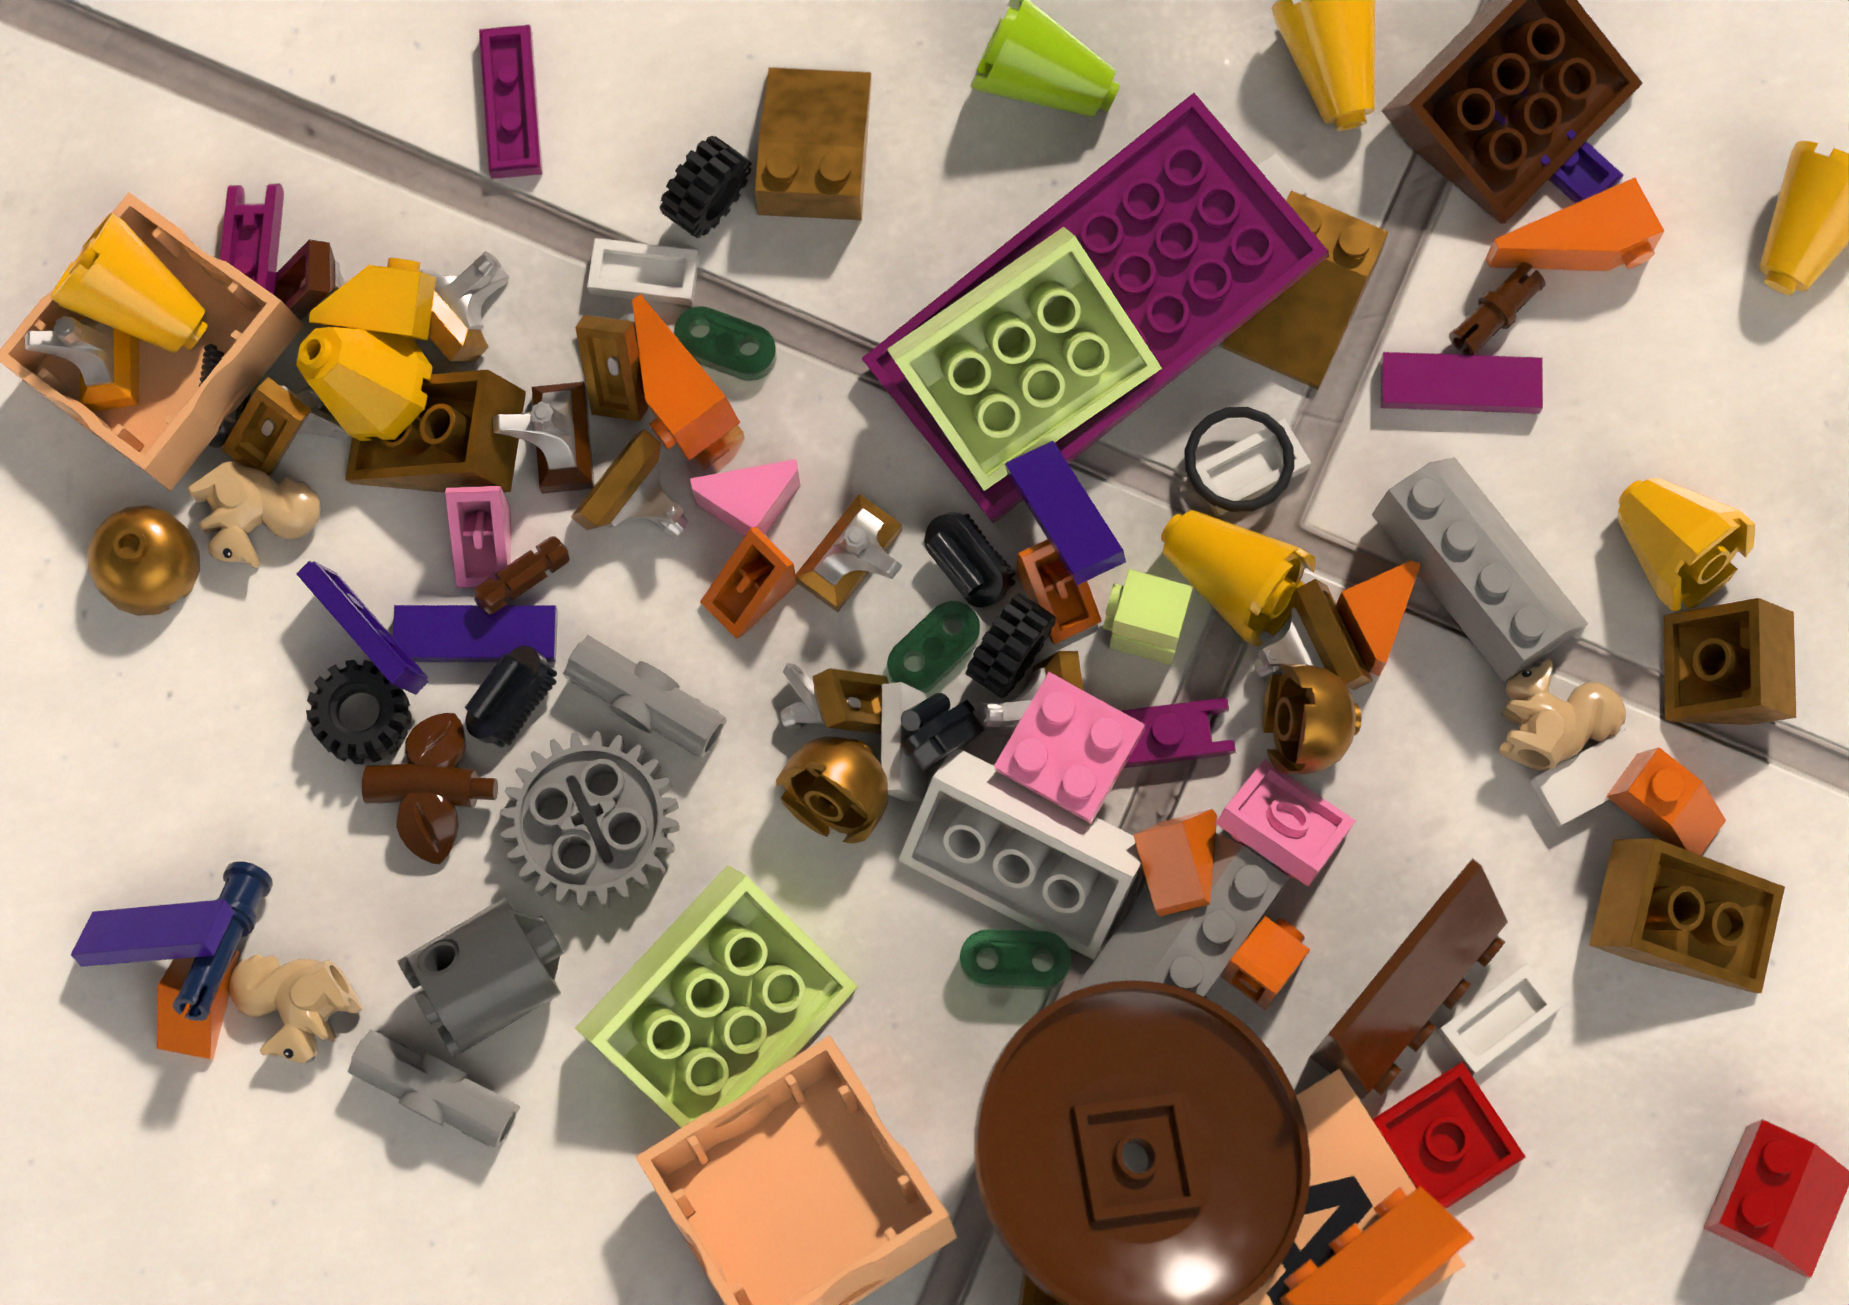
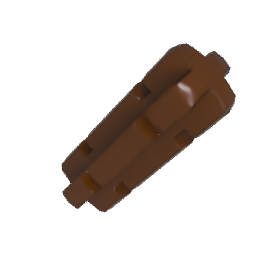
M550 536L535 546L538 552L534 554L533 551H528L495 574L497 578L495 581L488 578L476 586L472 591L475 603L485 614H494L507 605L506 598L509 597L513 601L548 577L545 573L547 570L554 573L567 564L570 558L566 546L557 537Z

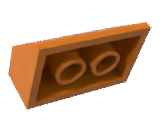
M1399 1187L1373 1208L1380 1217L1363 1232L1354 1223L1328 1244L1335 1253L1331 1258L1318 1268L1310 1259L1288 1276L1284 1282L1290 1291L1279 1300L1283 1305H1393L1475 1238L1464 1225L1423 1188L1419 1187L1409 1195H1406L1401 1187Z

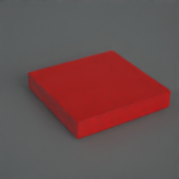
M1463 1061L1372 1119L1415 1188H1423L1445 1209L1526 1158Z

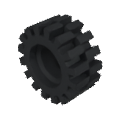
M709 136L706 142L702 140L697 144L695 152L691 150L686 155L687 161L683 165H678L675 170L677 173L675 178L669 179L666 185L669 190L663 193L661 197L663 203L660 205V211H662V214L695 238L709 234L711 227L715 229L720 224V218L723 215L727 216L731 211L729 208L731 204L737 202L741 196L739 191L746 187L748 182L746 177L751 174L752 170L750 167L752 163L749 159L717 136Z
M1018 593L1011 599L1010 603L1005 605L1000 616L995 618L990 630L986 631L981 639L983 641L976 648L973 658L967 665L968 668L965 674L1000 698H1005L1015 688L1017 681L1019 682L1022 679L1027 668H1030L1034 662L1037 653L1043 648V643L1052 632L1051 629L1055 625L1057 617L1023 594Z
M355 660L345 661L346 667L343 669H339L335 664L328 668L331 675L324 680L319 676L314 682L318 688L316 693L309 692L307 702L311 705V710H306L307 720L312 725L310 729L325 749L333 753L337 759L344 762L346 759H350L354 764H364V759L368 758L373 763L382 760L381 753L386 750L390 754L395 752L398 748L394 743L398 738L404 741L408 734L405 725L406 723H411L412 715L408 710V705H410L408 696L402 688L391 684L372 661L364 660L363 665H358ZM357 693H367L375 697L379 703V715L371 727L363 731H350L341 725L339 710L342 703L349 696Z

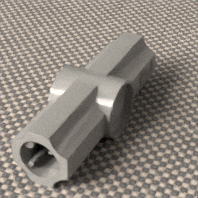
M589 635L577 644L568 658V663L563 672L565 678L570 680L571 683L577 684L588 693L610 704L611 710L628 723L647 733H651L654 730L701 759L712 750L727 721L726 717L720 714L719 711L680 690L677 682L656 667L643 661H639L636 664Z
M371 1029L359 1042L351 1057V1063L347 1071L351 1075L400 1099L398 1103L441 1126L445 1122L461 1130L465 1135L496 1149L507 1138L520 1109L518 1104L469 1080V1075L428 1053L422 1056L406 1048L405 1045Z

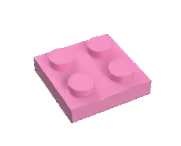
M1048 672L994 764V770L1091 824L1146 727L1140 721Z
M1264 759L1224 808L1215 824L1229 832L1240 844L1251 847L1270 860L1281 872L1296 878L1309 887L1356 820L1288 774L1276 771L1272 763Z

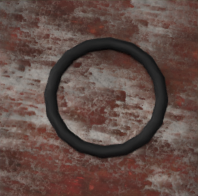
M1225 407L1207 415L1191 431L1184 450L1185 471L1194 490L1211 505L1230 512L1255 511L1273 503L1288 487L1295 468L1294 448L1285 429L1269 414L1250 407ZM1227 418H1248L1262 423L1276 435L1283 449L1284 466L1278 482L1266 494L1253 500L1232 501L1216 495L1203 484L1196 469L1195 452L1201 436L1213 424Z

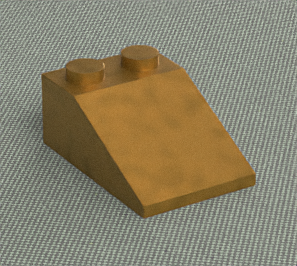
M768 68L758 141L755 180L758 215L862 220L871 72Z
M1291 190L1286 201L1329 251V257L1227 337L1222 348L1319 390L1380 258L1388 231Z
M488 369L431 374L430 381L423 378L421 391L427 394L425 409L395 440H382L378 437H370L372 441H360L352 437L345 481L351 484L445 493L446 488L501 486L503 493L511 492L519 438L494 433L492 418L498 414H522L526 391Z
M1655 838L1614 839L1589 946L1638 963L1752 993H1762L1785 886Z

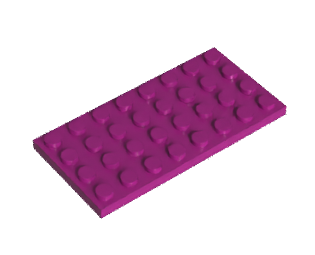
M1192 93L861 358L993 524L1023 501L1021 495L1008 475L985 491L982 489L887 349L1062 227H1065L1077 238L1162 367L1161 370L1055 442L1069 464L1329 257V251L1195 93Z

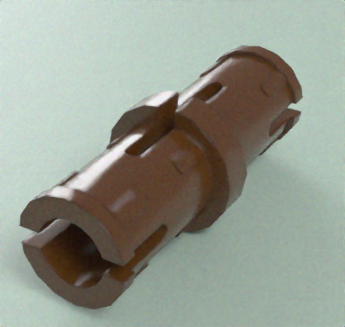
M1521 262L1516 267V270L1494 292L1486 291L1478 299L1479 307L1456 329L1450 332L1449 339L1454 347L1459 350L1466 344L1467 347L1463 350L1462 354L1476 355L1501 328L1508 329L1516 321V313L1538 291H1541L1546 286L1540 272L1536 269L1529 277L1527 273L1532 269V265Z

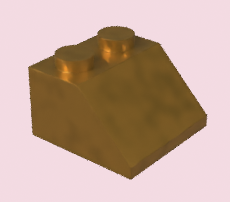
M1755 598L1664 615L1665 720L1684 723L1752 725L1796 718L1794 612L1763 599Z

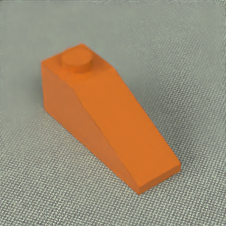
M1634 177L1494 239L1485 259L1490 268H1516L1521 262H1526L1532 265V269L1609 271L1622 264H1625L1626 268L1630 269L1641 265L1654 256V249L1665 230Z
M639 294L632 300L645 401L656 417L655 420L649 423V426L667 450L676 445L685 457L691 460L740 424V421L727 397L644 297Z

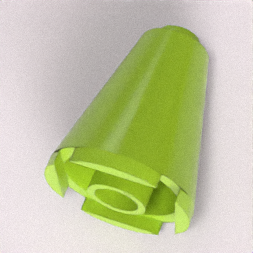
M1009 0L1007 4L1009 8L1004 19L1000 18L976 69L977 72L985 75V77L977 74L971 81L970 87L979 92L1089 117H1094L1098 109L1108 112L1121 85L1113 81L1116 70L1030 0Z

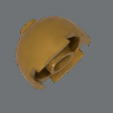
M148 505L126 507L108 516L95 530L88 547V569L98 591L118 610L137 616L156 615L169 610V605L175 603L181 596L185 598L193 590L200 572V550L188 528L172 514Z
M1282 664L1279 666L1283 671L1282 675H1271L1263 700V733H1273L1276 749H1266L1269 760L1276 771L1283 774L1320 772L1339 762L1348 751L1353 737L1359 733L1361 728L1360 707L1357 703H1354L1351 692L1341 678L1331 671L1306 664Z
M824 736L807 742L795 752L776 779V787L782 784L786 790L780 799L784 806L801 823L825 837H828L830 833L829 827L839 833L847 834L843 840L845 843L853 844L865 841L882 818L888 804L887 776L879 760L875 757L873 750L867 744L857 739Z

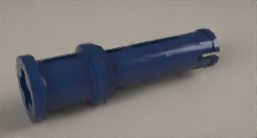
M244 861L232 862L228 864L223 873L225 885L219 898L215 900L225 899L235 912L214 956L195 957L182 988L173 1002V1008L179 1015L183 1013L187 1003L191 1004L184 1018L202 1021L208 1017L212 1002L240 938L247 936L253 931L257 923L255 911L261 898L268 896L272 889L273 880L270 875L261 867Z

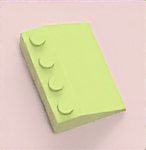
M1062 227L887 349L984 491L1008 475L1005 466L1006 462L1048 442L1054 441L1055 443L1162 369L1077 238L1065 227Z
M727 865L575 1029L682 1128L704 1113L714 1111L735 1101L749 1091L763 1076L792 1059L858 986L747 875Z

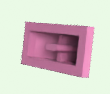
M796 459L690 479L696 505L743 536L755 526L765 535L800 487Z
M501 486L446 488L445 498L456 588L476 587L488 578L495 581L497 579L495 574L511 563V508Z

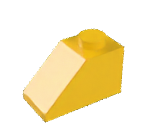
M388 258L387 267L368 265L312 309L309 322L325 327L364 329L428 341L436 277L419 271L420 262Z

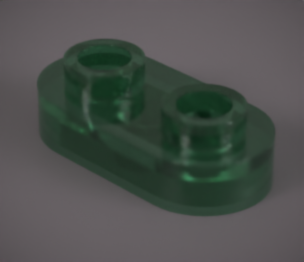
M704 306L686 310L676 321L674 335L700 365L745 381L762 379L775 366L777 359L775 341L772 335L759 325ZM698 325H705L710 329L709 333L704 337H695L691 334V331ZM746 343H754L759 347L758 351L753 355L742 354L740 348Z
M948 601L936 606L891 650L887 661L888 675L891 683L902 682L924 693L933 689L976 647L980 637V622L975 611L967 604L958 601ZM954 619L961 622L963 625L962 631L955 635L946 633L943 625L948 620ZM918 656L923 659L925 665L921 670L912 672L906 669L904 663L909 657Z
M979 930L965 940L960 951V966L964 976L974 985L984 988L1051 989L1065 980L1071 965V953L1066 942L1060 936L1047 931ZM984 951L993 952L998 958L997 965L989 970L981 968L977 963L979 954ZM1039 953L1048 954L1053 959L1054 964L1052 968L1044 972L1038 971L1032 964L1034 956Z

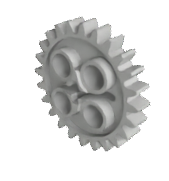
M599 731L594 732L590 745H583L578 734L573 732L570 739V748L565 750L555 739L550 740L552 756L546 759L535 751L530 753L537 767L533 772L518 767L515 770L518 777L524 783L522 789L515 787H506L505 789L506 795L516 803V807L501 809L500 815L504 820L514 823L515 826L505 829L500 834L504 842L518 843L506 855L511 863H520L527 860L519 872L521 879L526 882L539 875L535 891L542 897L555 887V901L560 906H563L568 901L571 894H575L579 908L586 910L590 897L597 895L603 908L608 909L610 893L615 891L626 902L631 901L629 884L635 882L647 890L650 886L644 872L648 868L659 873L665 871L663 864L656 857L658 852H675L674 844L664 838V834L680 831V825L678 821L665 817V815L679 809V804L676 798H661L662 795L673 787L669 777L653 780L661 768L657 759L641 765L640 763L644 756L642 746L638 744L625 754L624 740L620 735H617L610 746L606 747ZM610 773L617 776V786L608 795L598 796L590 792V784L599 774ZM569 778L577 779L593 814L597 817V824L613 855V861L609 864L603 861L592 835L583 824L584 818L567 785ZM557 796L567 800V809L559 818L549 820L541 817V807L549 798ZM634 821L640 824V834L632 843L624 845L613 841V831L620 823ZM579 844L590 848V858L582 867L573 869L563 865V856L570 847Z

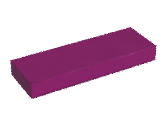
M520 25L479 29L491 179L543 174L531 26Z
M1383 352L1381 356V408L1540 414L1543 408L1542 357Z

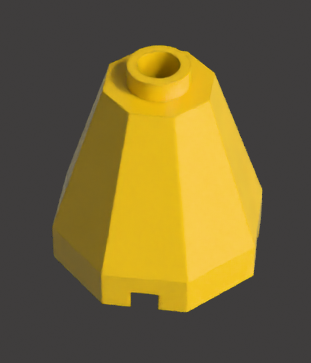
M338 327L315 328L300 344L296 363L305 380L344 431L360 441H372L370 437H378L382 440H395L425 409L427 394L423 393L421 388L423 378L430 381L433 368L412 338L364 329Z
M1663 479L1637 480L1630 484L1619 498L1618 522L1657 597L1672 611L1681 610V602L1688 609L1700 605L1730 581L1735 574L1737 568L1731 563V560L1736 553L1739 552L1746 558L1754 547L1755 523L1740 510Z

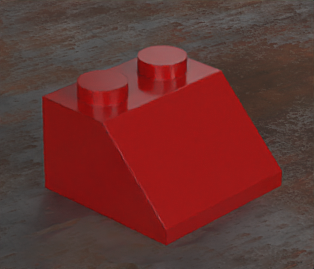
M1761 1119L1746 1126L1703 1229L1802 1276L1812 1278L1848 1190L1849 1170L1815 1143Z

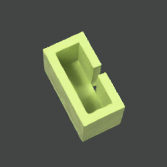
M1129 569L1124 586L1114 583L1109 597L1103 629L1112 631L1109 648L1172 665L1193 586Z

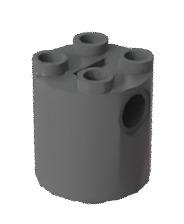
M503 898L400 958L397 962L413 989L420 985L422 986L423 991L417 993L414 997L431 1025L439 1020L443 1022L444 1025L437 1028V1031L450 1054L456 1057L559 996L561 992L555 982L560 956L564 952L542 915L535 917L514 911L507 899Z

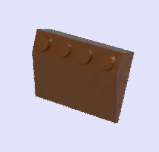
M1492 0L1381 112L1418 155L1495 220L1503 224L1545 184L1643 83L1577 0ZM1526 88L1527 92L1523 96L1520 92ZM1495 110L1506 119L1503 126L1494 119ZM1572 129L1576 135L1569 139L1566 134ZM1546 155L1550 161L1543 166L1540 160Z
M1473 858L1309 1056L1330 1074L1340 1069L1355 1094L1361 1100L1372 1089L1380 1095L1385 1092L1402 1071L1394 1063L1407 1046L1414 1052L1419 1050L1437 1027L1429 1021L1434 1012L1441 1004H1444L1451 1010L1471 986V983L1463 977L1477 961L1485 968L1505 944V941L1498 934L1508 921L1482 865Z

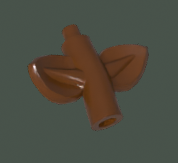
M442 713L431 716L418 723L412 729L405 742L407 763L367 765L362 777V797L364 803L401 802L396 823L399 836L412 853L432 864H441L449 855L454 845L458 831V815L455 806L474 808L477 800H496L498 795V781L496 778H478L475 769L456 768L465 753L466 737L461 720L455 713Z

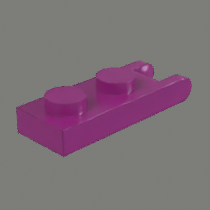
M279 183L268 184L265 203L244 204L245 192L242 185H230L226 195L220 260L228 262L274 295L284 202L283 187Z
M1227 698L1120 710L1145 724L1146 727L1124 768L1227 756L1236 753L1233 740L1212 742L1208 715L1228 712L1229 704Z

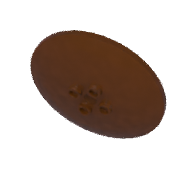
M1112 981L1074 991L1054 1001L1028 1020L1004 1046L987 1077L977 1109L974 1129L975 1167L981 1197L989 1219L1000 1241L1016 1264L1045 1293L1063 1305H1239L1257 1292L1274 1274L1294 1243L1302 1223L1309 1194L1310 1149L1305 1121L1294 1089L1283 1068L1269 1048L1248 1026L1215 1002L1186 989L1151 981ZM1126 1143L1138 1144L1145 1150L1148 1157V1165L1144 1173L1133 1172L1125 1165L1122 1153Z

